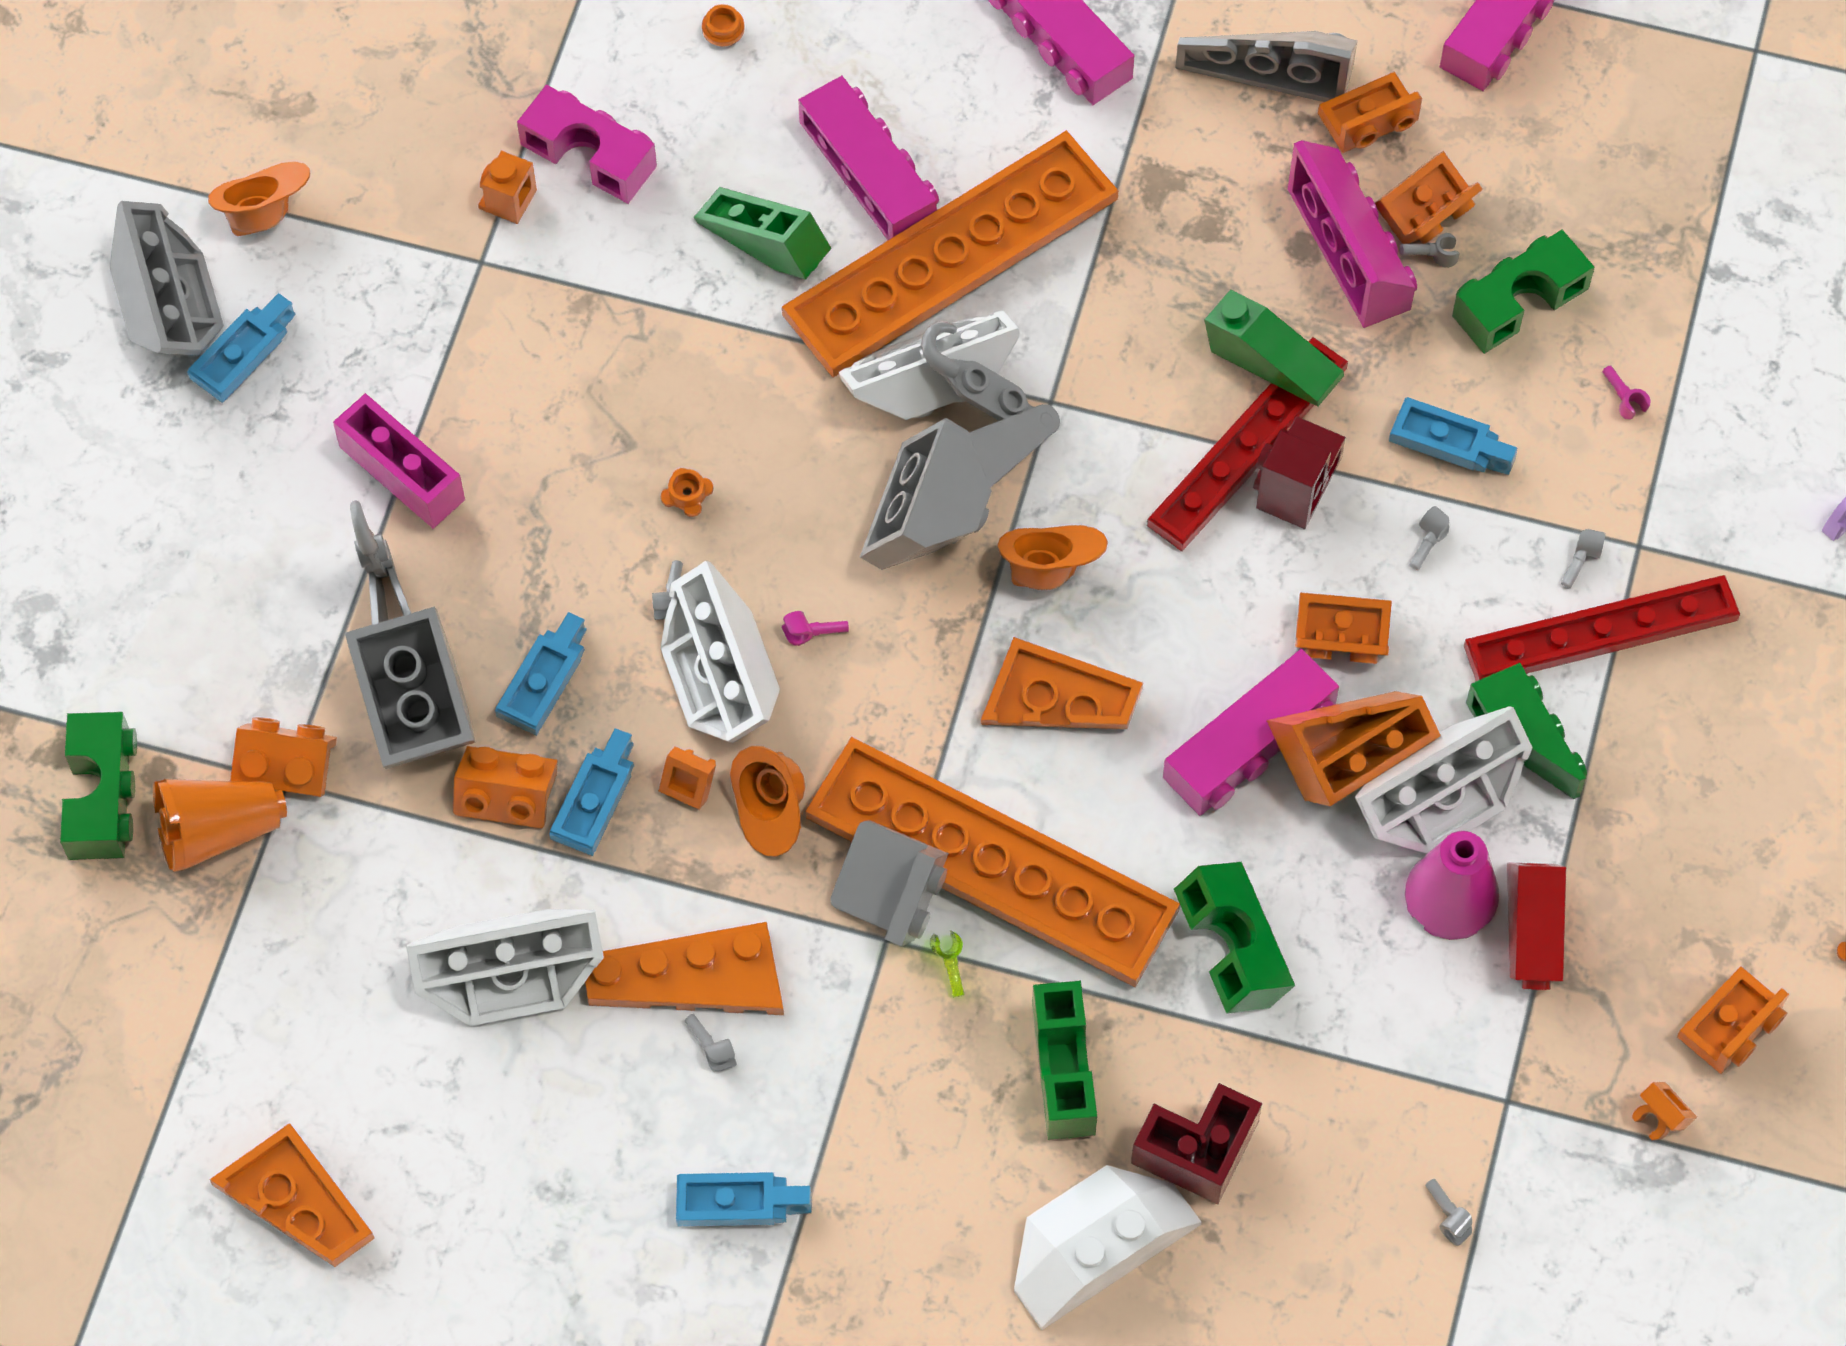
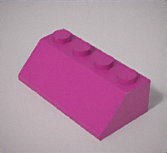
M1304 140L1294 143L1288 191L1362 327L1366 328L1410 311L1414 292L1417 290L1415 275L1409 266L1404 267L1398 257V248L1393 235L1389 231L1384 232L1378 221V211L1373 199L1370 196L1365 197L1359 187V177L1354 165L1351 162H1345L1338 148Z

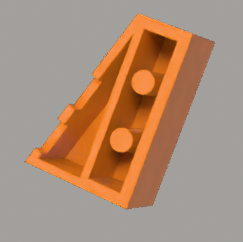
M1398 691L1266 720L1304 800L1326 806H1332L1441 736L1423 696Z

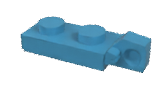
M278 293L262 310L258 307L252 311L246 309L188 369L189 378L223 403L282 342V339L287 334L285 327L296 315L292 302Z
M1409 397L1404 399L1389 436V442L1473 471L1475 469L1476 471L1485 472L1487 468L1509 475L1517 455V447L1498 441L1499 435L1489 430L1490 425Z
M568 612L556 633L547 630L544 636L539 634L496 706V717L536 736L538 735L581 662L585 649L579 644L587 631L583 618Z
M615 728L604 751L595 748L592 754L587 753L550 829L549 836L551 840L588 855H594L631 778L634 762L627 759L634 746L631 740L632 734Z
M774 1172L677 1175V1226L775 1225V1223L786 1222V1214L812 1213L811 1187L787 1186L786 1178L775 1177Z

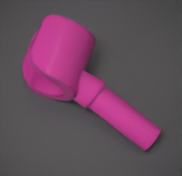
M1611 365L1605 367L1602 371L1622 400L1619 405L1620 415L1624 419H1633L1636 413L1630 405V401L1636 402L1641 410L1646 413L1651 403L1649 395L1642 389L1635 388L1631 390L1625 385Z
M794 611L785 615L783 618L785 624L781 627L788 642L794 646L805 644L813 636H819L820 634L849 631L848 621L814 622L809 624L802 611Z

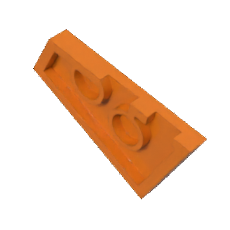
M1013 637L982 715L981 724L1128 729L1143 690V682Z
M290 1123L209 1179L212 1186L334 1267L375 1239L372 1231Z

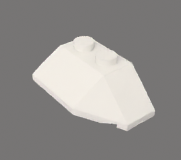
M1002 310L990 314L989 317H974L951 323L957 327V332L955 334L940 333L936 338V346L941 354L950 359L975 361L998 374L1020 337V332L1016 324ZM923 334L876 351L858 360L851 367L839 371L841 381L855 398L905 420L928 416L935 409L953 402H965L955 393L953 387L943 375L936 372L925 360L921 347Z
M705 561L671 583L669 596L672 599L665 617L661 651L688 727L734 743L770 720L780 687L752 611L711 562Z
M1509 706L1449 726L1439 732L1441 735L1439 738L1366 783L1355 798L1374 838L1428 854L1451 833L1457 831L1469 832L1506 810L1520 778L1524 761L1528 760L1533 748L1514 707Z
M546 909L452 927L406 945L415 994L425 1000H429L470 1026L564 1009L585 983L594 968L604 958L595 910Z
M1106 1165L1027 1217L1014 1292L1040 1329L1043 1330L1199 1227L1201 1220L1173 1183Z

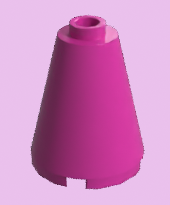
M1468 831L1451 833L1418 861L1409 873L1405 888L1407 910L1412 918L1415 917L1424 926V930L1431 935L1448 940L1469 938L1489 924L1495 916L1499 903L1498 883L1484 841L1474 833Z

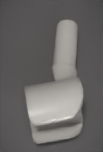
M1451 233L1441 234L1435 243L1401 244L1399 248L1401 255L1433 256L1434 261L1439 266L1448 268L1458 262L1460 254L1455 250H1443L1453 249L1456 245V238Z
M1436 506L1429 509L1419 522V526L1428 534L1423 539L1409 564L1415 570L1421 568L1436 542L1443 540L1449 533V517Z
M1585 529L1581 532L1573 561L1561 582L1564 587H1572L1585 562L1586 556L1600 558L1605 540L1604 532Z
M674 560L672 562L666 584L667 592L652 593L655 620L665 619L672 599L669 596L670 586L672 582L681 576L683 567L681 561Z
M694 1014L689 1015L685 1019L687 1025L701 1042L700 1044L704 1048L711 1070L722 1071L737 1065L735 1052L729 1038L714 1043L712 1036Z
M1432 1179L1425 1186L1443 1212L1448 1216L1440 1224V1230L1450 1242L1459 1246L1472 1234V1217L1464 1208H1457L1450 1201L1436 1179Z

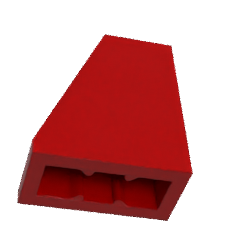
M1507 862L1510 978L1522 980V989L1550 990L1551 981H1563L1566 867L1548 863Z

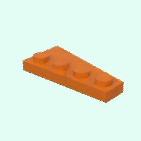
M767 922L603 951L604 958L594 968L585 981L589 1006L650 1009L652 1005L675 1006L676 1010L695 1011L696 1008L723 1009L724 1012L744 1013V1010L767 1011L768 1015H784Z

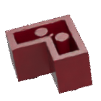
M1296 416L1289 431L1282 428L1274 445L1266 443L1260 453L1256 468L1260 470L1253 485V489L1258 491L1256 509L1306 529L1342 459L1346 437Z
M1218 1083L1198 1124L1157 1104H1153L1133 1144L1131 1164L1218 1205L1259 1123L1263 1103Z

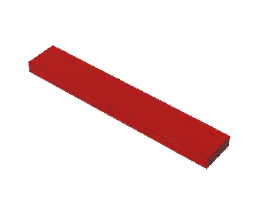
M1312 337L1309 340L1310 344L1345 372L1348 365L1346 359L1316 338ZM1270 383L1147 519V527L1177 549L1183 551L1255 472L1258 458L1265 444L1274 445L1280 430L1283 428L1289 431L1295 417L1303 418L1314 405Z
M1721 575L1465 639L1464 649L1475 680L1478 681L1518 663H1521L1526 674L1736 622L1739 619L1740 612L1726 576Z

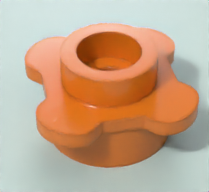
M679 468L673 472L668 483V489L661 492V501L667 507L675 506L684 510L685 515L689 517L697 516L702 511L701 504L705 497L713 493V483L708 478H702L694 470ZM690 490L691 494L684 495L683 491Z

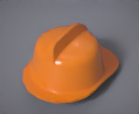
M285 162L268 167L245 178L221 184L209 194L208 203L213 209L225 214L231 231L235 236L266 231L275 227L284 218L288 211L289 196L306 185L310 178V168L300 162Z
M1084 525L1018 528L1001 536L997 548L1000 555L1010 563L1011 580L1014 585L1037 590H1051L1060 587L1072 577L1077 566L1086 565L1099 559L1106 552L1108 541L1104 533L1096 528Z
M750 746L739 751L732 761L730 772L740 824L746 840L756 851L765 856H779L792 848L800 832L799 803L803 799L805 791L804 775L800 767L791 758L784 756L782 752H774L764 746Z

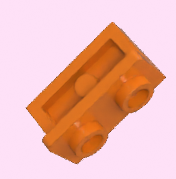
M1392 72L1319 104L1318 115L1341 152L1345 153L1356 147L1359 149L1368 147L1379 137L1390 132H1402L1410 128L1419 119L1422 97L1418 91L1409 94L1397 74Z
M1442 151L1378 199L1375 205L1402 244H1409L1418 239L1422 244H1425L1444 230L1440 223L1451 215L1455 220L1476 205L1472 198L1481 192L1483 188L1478 182L1468 186L1446 153Z
M1300 592L1295 647L1305 648L1304 651L1311 658L1331 660L1332 651L1350 652L1351 662L1377 664L1378 655L1388 656L1389 653L1388 639L1392 601Z
M253 717L252 723H247L237 728L230 781L271 782L274 790L319 797L325 795L330 750L336 746L337 737L325 735L324 727L298 724L297 730L279 728V720Z
M467 746L454 776L453 813L457 816L543 828L546 823L547 800L557 776L558 760L543 758L536 754H517L497 751L490 747Z
M1740 966L1680 1029L1677 1038L1720 1074L1732 1062L1737 1067H1740L1756 1049L1757 1045L1753 1040L1759 1033L1764 1030L1767 1034H1771L1788 1014L1782 1008L1789 993L1781 988L1774 994Z

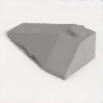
M1319 31L1180 37L1177 45L1175 68L1326 102L1346 93L1354 66L1358 40L1347 38L1339 33H1323Z

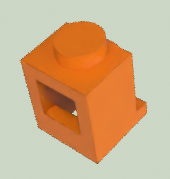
M501 150L498 157L492 160L482 173L480 188L483 189V197L478 204V208L518 224L537 191L533 162Z

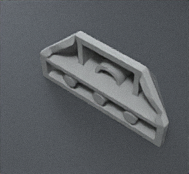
M120 201L116 211L110 271L129 340L157 353L199 355L224 326L203 252L181 227L167 217L169 213L161 204Z

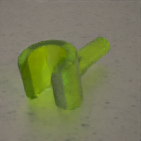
M950 930L953 944L949 950L941 951L940 940L936 934H933L930 938V947L936 955L943 958L953 998L965 995L957 956L962 951L963 942L957 933Z

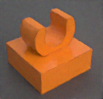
M674 746L666 757L658 792L700 810L708 799L716 761L711 758L707 761L693 755L694 751L691 749L684 751Z
M1666 1082L1651 1083L1640 1094V1097L1647 1104L1638 1107L1632 1115V1119L1635 1122H1641L1650 1113L1657 1117L1658 1127L1649 1135L1652 1141L1663 1139L1670 1130H1685L1697 1118Z

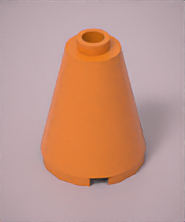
M163 779L155 781L153 784L155 813L160 814L161 828H157L167 865L170 870L173 869V872L186 870L280 828V818L287 817L284 794L282 790L275 791L271 782Z

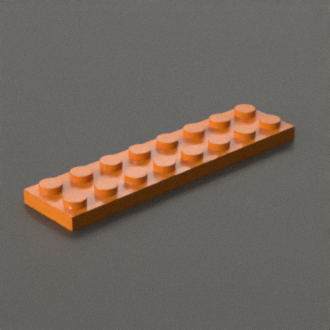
M1066 130L782 306V316L832 378L839 374V371L851 367L858 360L874 353L1117 201L1119 190Z
M853 737L849 739L805 811L806 819L851 842L858 825L863 821L870 820L949 853L943 867L947 869V875L941 887L942 889L1133 987L1137 986L1180 910V903Z

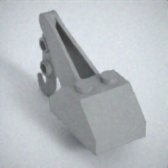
M936 322L930 325L924 332L921 347L925 360L936 372L943 375L962 400L998 421L969 432L945 418L902 442L860 554V558L881 570L934 553L951 543L955 544L959 539L973 532H978L988 518L989 509L986 508L992 492L991 487L1043 441L1055 433L1060 426L1059 415L1052 406L1047 404L1036 407L1031 406L1027 402L1025 393L1019 386L978 362L950 359L941 354L936 346L937 336L942 332L950 334L957 332V327L948 322Z
M352 501L350 512L356 537L354 544L361 567H364L369 575L372 625L346 632L345 636L383 767L388 769L476 743L456 664L437 609L434 606L414 613L410 612L396 574L387 541L383 539L381 533L374 535L369 529L360 502ZM388 576L403 616L388 620L385 592L381 579Z

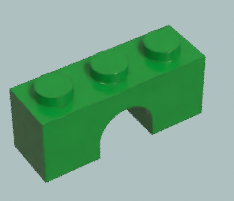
M1563 229L1550 237L1546 235L1541 236L1529 245L1526 252L1514 259L1512 257L1503 259L1487 276L1480 280L1471 279L1463 284L1456 293L1452 317L1485 354L1519 333L1525 310L1515 300V296L1522 293L1536 294L1542 297L1553 310H1556L1589 289L1595 266Z
M123 712L67 713L65 758L72 774H91L101 778L98 787L91 794L82 798L62 799L60 843L68 860L125 858V842L133 840V818L131 813H127V799L135 797L134 771H129V756H136L137 733L135 728H129Z
M1242 861L1198 866L1174 888L1190 929L1211 930L1220 935L1229 947L1230 953L1209 971L1226 1014L1271 1008L1295 987L1289 968L1282 956Z
M1081 980L1033 985L1032 1011L1047 1139L1096 1136L1097 1108L1092 1071H1089L1086 1018Z

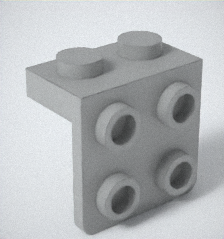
M863 821L858 825L831 895V904L836 909L888 930L885 940L899 946H904L915 941L916 938L920 939L928 925L930 912H927V908L932 895L939 893L945 881L947 869L943 867L949 853L873 821Z

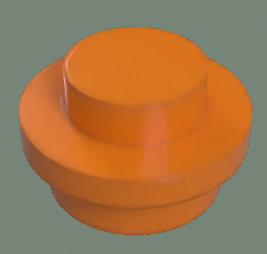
M721 4L712 7L702 20V33L704 37L716 46L732 45L738 42L744 34V19L730 5Z

